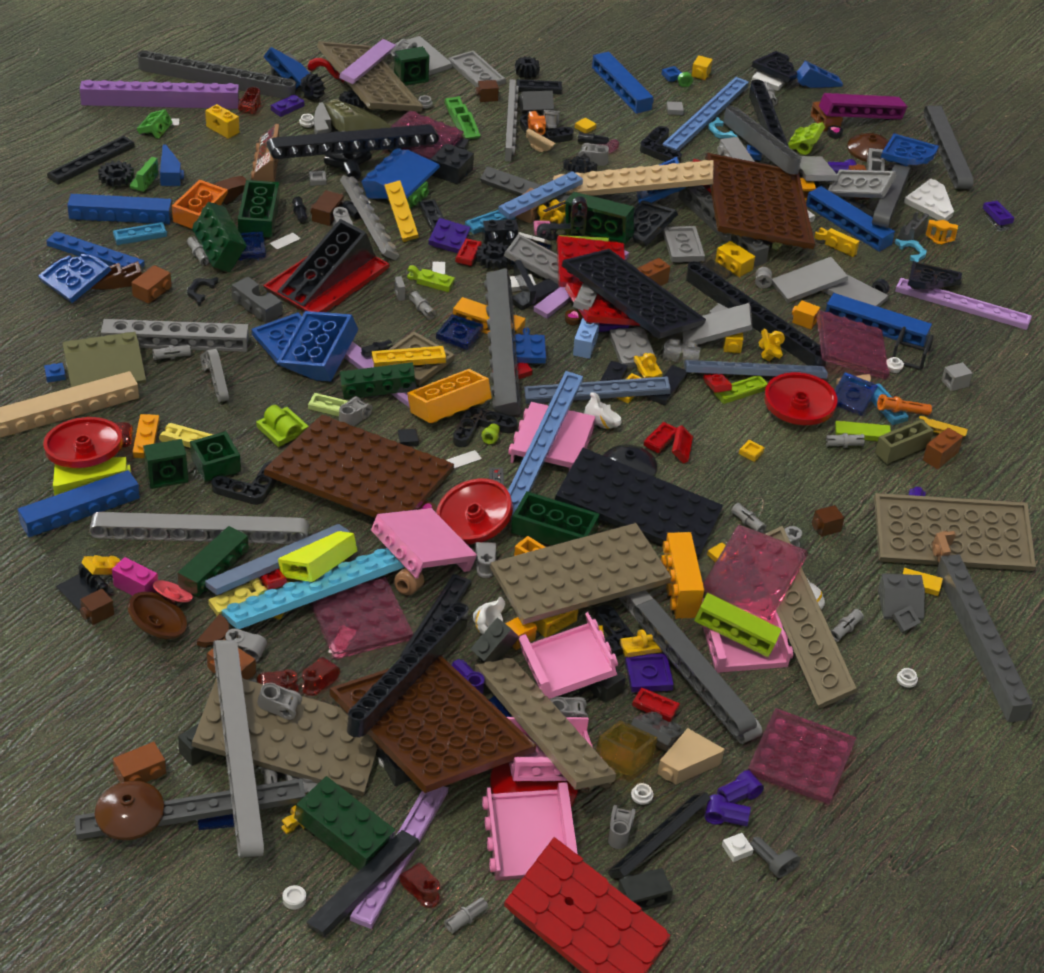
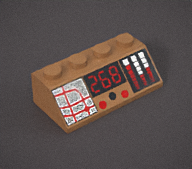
M275 124L260 137L259 143H256L253 171L251 172V180L275 182L278 159H274L271 156L266 144L269 139L279 137V124Z

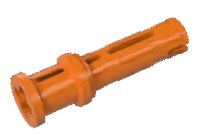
M881 394L877 401V408L881 411L886 409L894 413L904 411L929 416L932 411L930 404L904 401L897 396L892 398Z

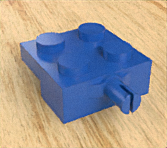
M523 328V335L515 334L517 363H546L545 335H530L529 328H527V332L526 328Z

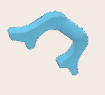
M716 117L715 121L709 123L708 129L717 138L738 137L733 131L723 133L716 128V126H723L724 123L719 117Z
M895 239V244L899 246V249L913 247L918 251V255L910 256V261L919 262L926 257L927 251L918 241Z

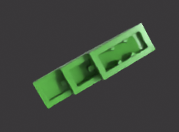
M460 96L445 98L446 108L460 134L465 139L480 138L481 135L472 113L468 112Z

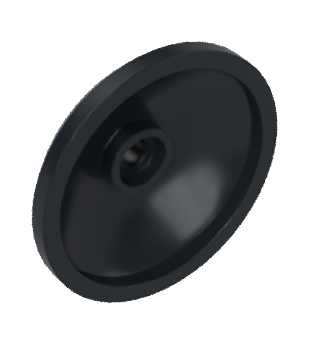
M623 444L612 447L603 454L605 457L651 476L656 474L657 462L654 456L642 447Z

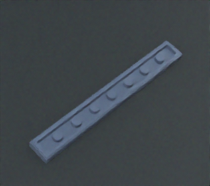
M684 360L686 372L778 376L784 373L800 372L826 379L828 375L824 366Z
M668 377L582 382L574 400L591 399L590 393L598 394L600 399L670 394V384ZM559 384L524 386L526 404L531 402H551Z
M340 524L334 525L205 580V586L216 595H219L279 569L278 558L335 532L350 533V531Z

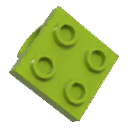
M823 122L813 123L808 127L796 129L788 143L789 148L792 150L796 149L802 155L809 154L825 129Z
M278 405L268 407L264 413V418L256 421V427L278 447L296 439L309 427L288 407L281 409Z

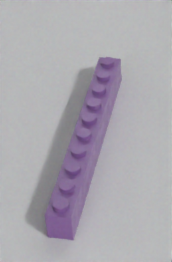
M85 80L81 81L80 98L81 105L210 108L218 104L225 109H239V84Z

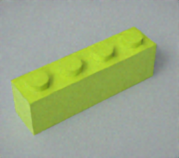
M708 592L694 619L695 622L766 657H769L782 630Z

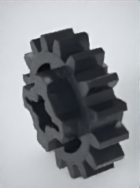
M574 156L573 158L565 159L563 162V169H566V171L583 174L590 171L597 172V163L590 162V158Z
M120 160L116 163L114 161H111V163L106 162L105 166L101 165V169H98L99 180H101L102 184L106 183V186L112 185V187H115V185L121 187V184L127 185V182H132V179H134V168L131 167V164L126 165V162L122 163Z
M488 241L487 245L482 243V247L478 246V250H476L477 262H480L481 266L486 265V268L492 267L493 270L495 267L501 269V266L507 267V264H511V260L505 257L504 254L509 246H503V242L497 244L496 241L494 243Z

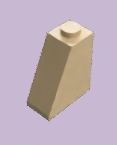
M687 728L660 760L658 775L677 785L719 766L722 763L724 748Z

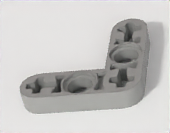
M216 348L206 350L200 356L203 370H210L218 402L228 401L229 394L219 353Z

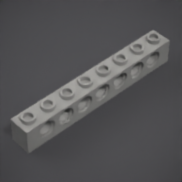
M104 319L101 336L136 332L139 348L160 349L167 348L169 345H173V347L189 345L190 350H210L216 348L217 351L247 352L249 340L248 324Z

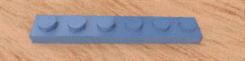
M572 171L500 205L498 212L511 219L582 185L583 178Z

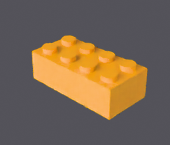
M471 369L407 392L410 412L428 423L438 422L441 418L453 416L456 412L468 410L471 406L480 405L492 399L489 378Z
M691 532L667 533V539L663 541L664 555H661V562L672 577L671 583L667 584V595L671 596L670 609L671 611L674 610L675 619L695 618L702 604L704 587Z

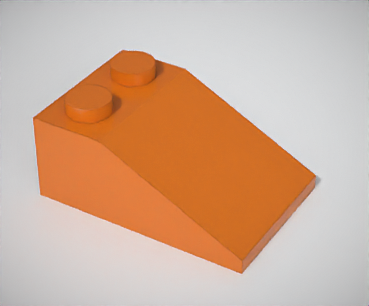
M202 180L197 181L172 205L173 222L192 229L194 222L197 221L206 204L211 202L221 206L228 190Z

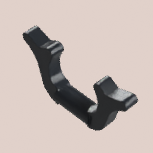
M218 277L194 279L187 288V295L200 306L201 301L205 300V295L197 294L194 291L200 285H207L213 289L214 285L218 283Z

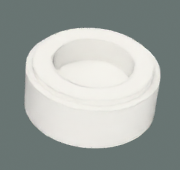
M293 885L284 890L283 904L288 909L296 910L305 905L306 892L302 887Z

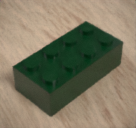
M246 180L238 216V231L241 236L272 238L280 200L279 182Z
M573 192L565 201L566 224H570L573 199L579 196L586 199L588 207L586 235L609 238V241L624 243L625 245L634 235V206L578 192ZM577 216L574 218L575 221H581L583 219V217Z
M208 202L202 209L197 221L194 222L192 229L203 246L202 248L212 266L231 272L247 245L226 208Z
M526 491L512 516L511 533L523 537L529 536L536 541L553 546L596 534L600 514Z
M327 776L296 804L294 818L358 870H361L395 835L396 829Z

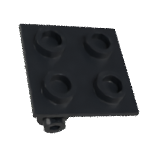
M80 564L78 567V575L56 586L79 611L81 608V598L100 589H103L107 595L114 592L99 575L92 574L83 564Z

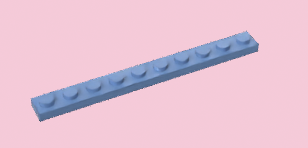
M735 77L663 143V146L680 151L748 87L749 82Z
M565 371L508 489L513 502L512 516L526 491L530 492L583 381V376Z

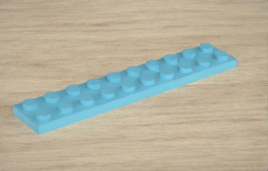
M388 548L377 549L374 553L367 556H358L356 560L338 564L337 567L332 568L313 582L303 580L288 582L278 589H269L259 596H250L244 602L231 603L227 605L226 609L221 610L222 616L236 629H242L399 570L405 566Z

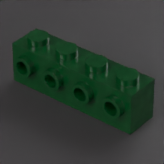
M413 362L340 371L344 400L352 399L355 396L361 398L408 392L417 389Z
M231 526L224 529L177 572L179 587L197 597L204 591H207L208 588L205 586V580L224 573L242 555L247 553L249 550L248 535Z

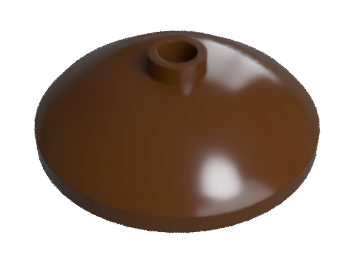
M861 133L850 138L847 149L855 158L867 162L869 148L884 150L889 140L875 133Z
M145 591L138 592L128 602V612L132 621L142 631L153 637L175 639L180 637L186 630L187 620L182 610L174 602L160 594Z
M125 781L110 787L100 796L95 806V819L100 830L107 836L118 840H133L149 834L158 826L164 815V801L161 793L154 786L143 781Z

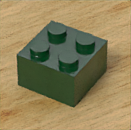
M423 46L395 51L394 73L405 86L429 82L430 55Z
M226 431L190 441L191 459L204 482L211 481L217 476H228L241 472L240 454Z
M182 439L143 445L145 472L150 489L188 483L187 456Z

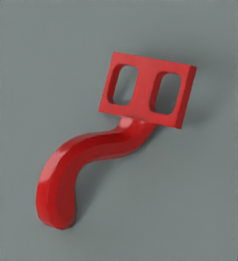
M314 58L308 62L307 68L309 71H314L316 68L323 66L332 77L340 79V73L326 59Z

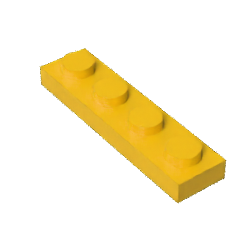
M401 181L385 184V190L402 241L406 242L419 238Z
M443 346L372 351V361L374 367L413 362V365L446 363V355Z

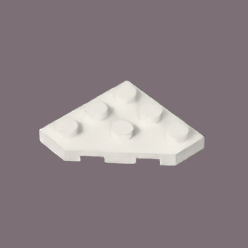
M929 179L906 196L904 200L905 204L923 213H927L937 220L948 221L953 217L954 210L945 186L937 180Z

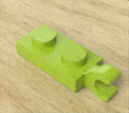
M410 265L407 269L409 271L408 279L417 280L416 284L449 292L455 281V277L426 269L419 271L414 265Z

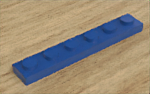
M57 231L47 239V246L76 256H81V254L92 255L109 266L120 263L121 267L137 261L142 268L145 266L144 260Z

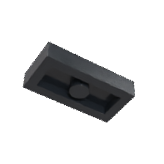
M611 361L600 381L623 380L628 365Z

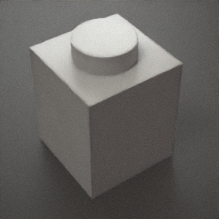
M963 362L947 366L944 369L941 381L950 391L969 387L972 372Z

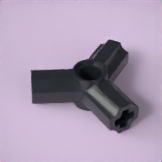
M370 151L325 155L324 163L340 167L347 177H354L358 180L361 177L358 165L371 159L372 154Z

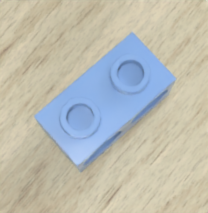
M582 318L574 339V356L591 358L598 339L599 323L586 322Z

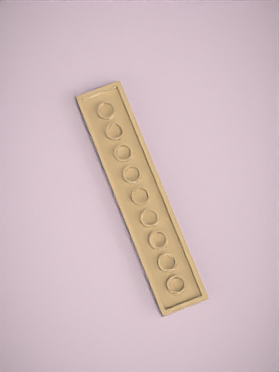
M703 160L679 164L671 163L669 165L639 166L637 168L617 170L608 169L597 172L590 171L584 174L575 173L583 178V184L565 193L571 195L573 192L594 196L713 184L714 161ZM564 174L554 176L553 180L563 176Z

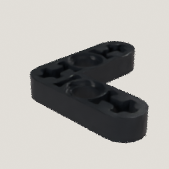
M528 114L520 117V127L525 135L528 130ZM570 127L547 129L542 136L554 143L566 142L573 139L574 130Z
M656 127L641 141V153L664 162L677 157L681 163L682 154L679 151L661 145L669 137V129L667 127Z
M581 196L573 199L570 224H540L536 229L537 237L548 241H557L559 234L556 232L558 230L565 231L561 234L563 236L584 237L588 208L586 199ZM577 216L583 217L581 221L574 220ZM576 227H579L578 234H575Z
M470 407L465 411L454 431L453 443L457 447L468 446L479 426L487 428L490 424H497L500 428L499 432L514 433L517 429V419L513 416L487 409ZM468 425L472 426V428H464L463 426Z
M272 461L266 462L262 466L252 484L225 476H217L211 481L212 491L217 495L249 504H261L265 501L277 481L264 475V469ZM261 481L269 482L265 485L259 484ZM238 488L243 489V491L241 492H235L233 490Z
M600 605L597 608L596 620L600 625H603V630L609 636L605 638V642H608L610 647L613 648L611 650L612 654H615L616 657L624 654L620 645V639L635 636L613 607ZM618 626L620 630L615 631L612 630L610 627Z

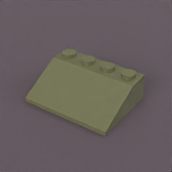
M331 100L330 103H326V110L331 118V125L340 132L391 128V125L369 110L340 100Z
M136 332L62 342L64 360L71 387L128 371L131 372L137 384L146 383Z

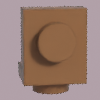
M955 531L936 533L932 543V550L934 556H937L938 562H940L941 556L950 555L949 545H952L955 539Z

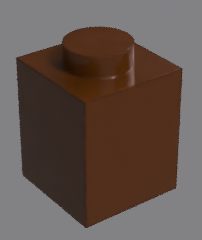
M496 80L478 81V87H475V94L479 97L480 102L498 101L499 87Z
M835 505L815 510L812 526L821 537L842 531L844 516Z
M103 589L80 599V614L83 619H87L92 625L114 615L113 600Z

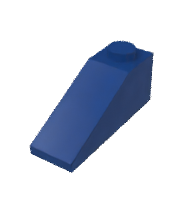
M273 47L269 48L263 56L281 77L292 79L296 82V90L301 87V79L309 74V71L301 63Z
M806 60L797 71V82L802 86L806 85L810 88L843 86L839 76Z
M163 145L160 165L161 186H181V180H184V170H181V163L168 146Z

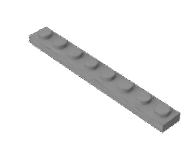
M510 79L505 148V161L510 162L511 155H515L518 86H515L516 80Z
M343 175L340 181L382 255L396 261L399 257L396 246L391 242V237L380 223V219L375 214L374 208L369 204L363 189L360 188L358 181L354 177Z

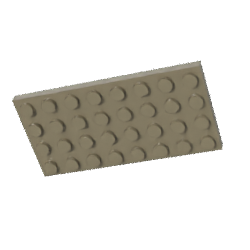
M318 41L317 44L321 53L324 54L340 74L372 48L369 45ZM383 60L354 84L347 82L369 109L422 112L423 105Z
M875 493L874 505L880 562L939 565L937 556H934L932 550V543L936 533L955 531V539L952 545H949L950 555L960 554L966 567L1034 571L1036 568L1028 503Z
M636 523L490 563V569L523 625L671 583L672 578Z
M242 678L253 765L294 777L309 779L315 783H319L327 776L345 791L363 797L376 755L377 743L368 734L355 738L347 733L348 713L343 708L302 696V702L295 710V718L287 720L279 715L262 710L258 706L257 701L263 684ZM216 679L194 735L192 747L226 756Z

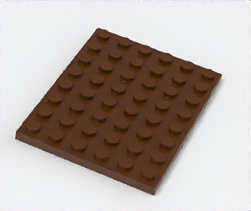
M712 153L706 154L705 160L714 161L713 184H710L717 231L725 234H735L740 237H751L756 240H767L772 243H782L788 246H798L803 249L814 248L815 241L799 171L798 174H789L778 166Z
M321 415L264 469V475L376 518L377 514L418 510L454 470V463L397 443L394 440L386 439L378 434L351 426L345 422L335 420L329 416Z
M441 655L367 733L424 793L513 761L514 757H524L536 752V744ZM389 669L331 687L329 695L348 713Z

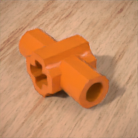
M531 111L528 114V129L543 135L546 131L545 116H539L536 111Z

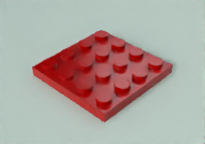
M558 236V286L566 287L567 283L574 282L583 284L577 277L568 273L561 266L563 260L605 249H611L625 260L624 243Z
M579 282L567 283L565 287L573 302L582 287V284ZM597 294L589 310L578 309L586 322L640 326V324L630 319L624 312L618 310L612 303L603 299L600 294Z

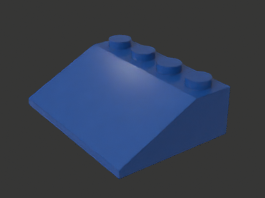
M398 148L393 150L388 157L384 158V161L377 165L372 172L368 173L362 180V184L367 198L388 199L385 184L400 180L407 199L440 166L410 150Z
M305 311L281 353L277 364L314 380L332 381L358 332V327L352 314Z

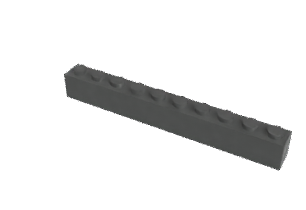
M506 268L486 273L487 280L484 281L486 291H488V293H485V298L488 304L486 312L489 317L487 325L490 330L488 332V339L491 343L489 353L492 356V359L489 361L490 367L493 370L490 376L492 383H494V386H491L493 397H495V400H492L494 411L510 416L521 413L512 287Z
M960 554L941 556L936 573L938 577L943 578L942 586L1007 722L1027 720L1033 703Z

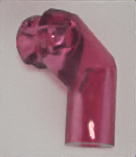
M612 139L607 144L598 145L607 146L609 153H612L619 147V142L616 139Z

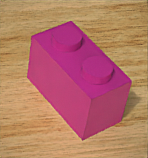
M126 557L112 568L114 587L132 596L144 591L157 593L153 587L154 582L158 581V574Z

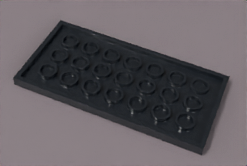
M611 249L565 259L562 262L561 266L568 273L573 274L580 282L588 285L594 292L600 294L603 299L612 303L618 310L624 312L630 319L636 321L656 338H663L702 326L706 321L703 316Z
M586 448L581 449L555 496L557 501L600 514L599 519L615 526L623 527L636 523L647 539L663 545V541H666L667 533L691 532L697 560L723 508L722 504Z

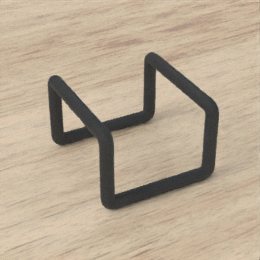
M904 326L896 341L892 357H896L899 343L923 350L920 366L903 362L904 366L921 370L923 369L927 352L931 349L934 335H930L926 347L904 342L903 338L906 330Z

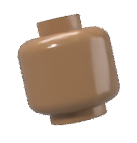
M405 567L396 574L394 584L403 595H412L423 586L424 576L421 572L419 578H415Z

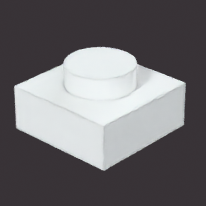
M743 833L722 841V847L732 862L753 854L754 849Z

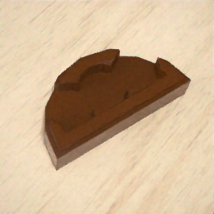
M219 614L197 639V646L207 647V645H213L215 640H226L225 635L229 630L227 619Z

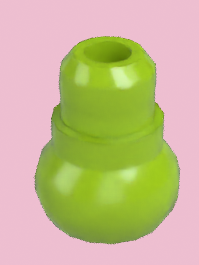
M490 424L489 427L485 428L481 433L482 440L487 444L496 443L499 437V426L497 424Z

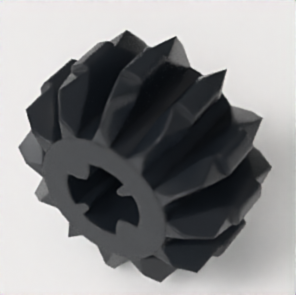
M530 56L518 58L515 63L516 75L525 79L536 78L540 72L539 61L536 58H530Z
M309 73L301 79V91L304 92V96H307L308 100H317L325 94L324 90L326 87L323 85L325 82H322V77H318L317 73Z
M343 91L340 94V101L360 108L364 107V102L354 91Z

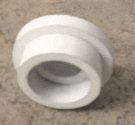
M303 114L299 123L303 127L309 128L314 125V117L311 114Z
M897 357L889 358L886 361L887 370L891 373H899L903 369L904 363Z
M904 668L897 674V681L900 685L910 688L917 684L918 677L913 669Z
M640 783L632 789L631 797L637 804L645 805L652 801L653 791L649 785Z

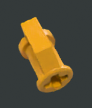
M929 220L926 236L934 243L940 245L955 241L958 225L950 224L946 220ZM932 227H936L935 235L931 234ZM952 230L951 236L946 238L947 231Z

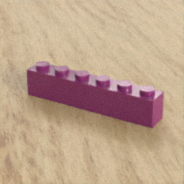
M824 93L819 104L820 109L826 116L902 119L908 107L900 97Z

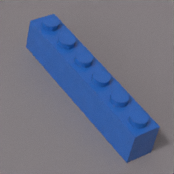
M610 52L593 55L592 69L636 114L652 110L653 96Z
M822 186L808 193L806 203L808 208L880 252L892 245L894 230L889 227L873 225V218Z
M71 194L67 205L69 219L153 224L163 222V224H170L172 217V199Z
M833 293L828 301L824 316L825 318L894 340L898 339L902 327L905 326L906 330L903 341L924 347L932 326L931 323Z
M127 470L18 508L19 522L27 536L32 537L91 516L96 512H102L139 499V485L130 471Z

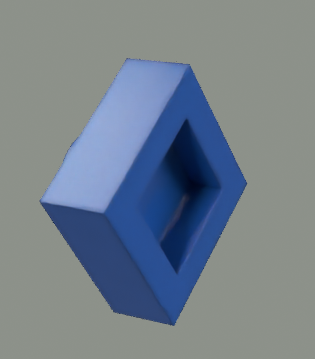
M675 66L662 69V75L669 82L677 80L678 76L682 73Z
M747 145L746 150L752 159L761 160L762 153L752 145Z
M63 363L44 365L47 383L66 380Z

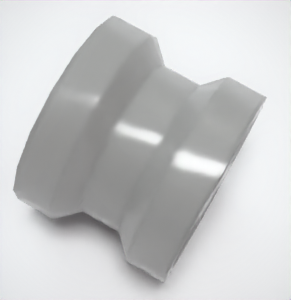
M767 267L758 268L755 272V284L759 288H768L772 284V271Z

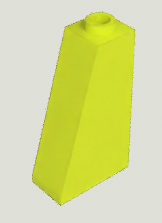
M112 457L101 464L85 468H67L55 464L53 479L54 496L127 470L131 473V465H127L126 457Z
M338 531L278 558L280 571L286 578L309 582L315 581L357 552L354 533Z

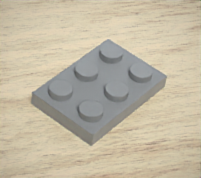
M676 226L663 229L671 262L704 261L705 254L696 226Z
M619 328L609 331V337L619 363L628 365V368L637 367L633 360L634 356L640 357L644 353L654 354L644 328Z

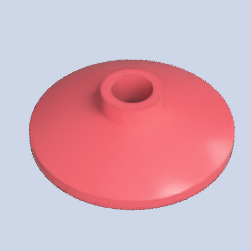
M158 580L153 584L154 589L160 595L174 603L190 602L193 598L191 593L180 588L175 583Z

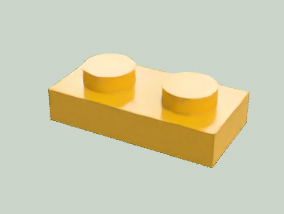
M84 556L81 563L92 574L112 575V568L120 562V559L115 556Z

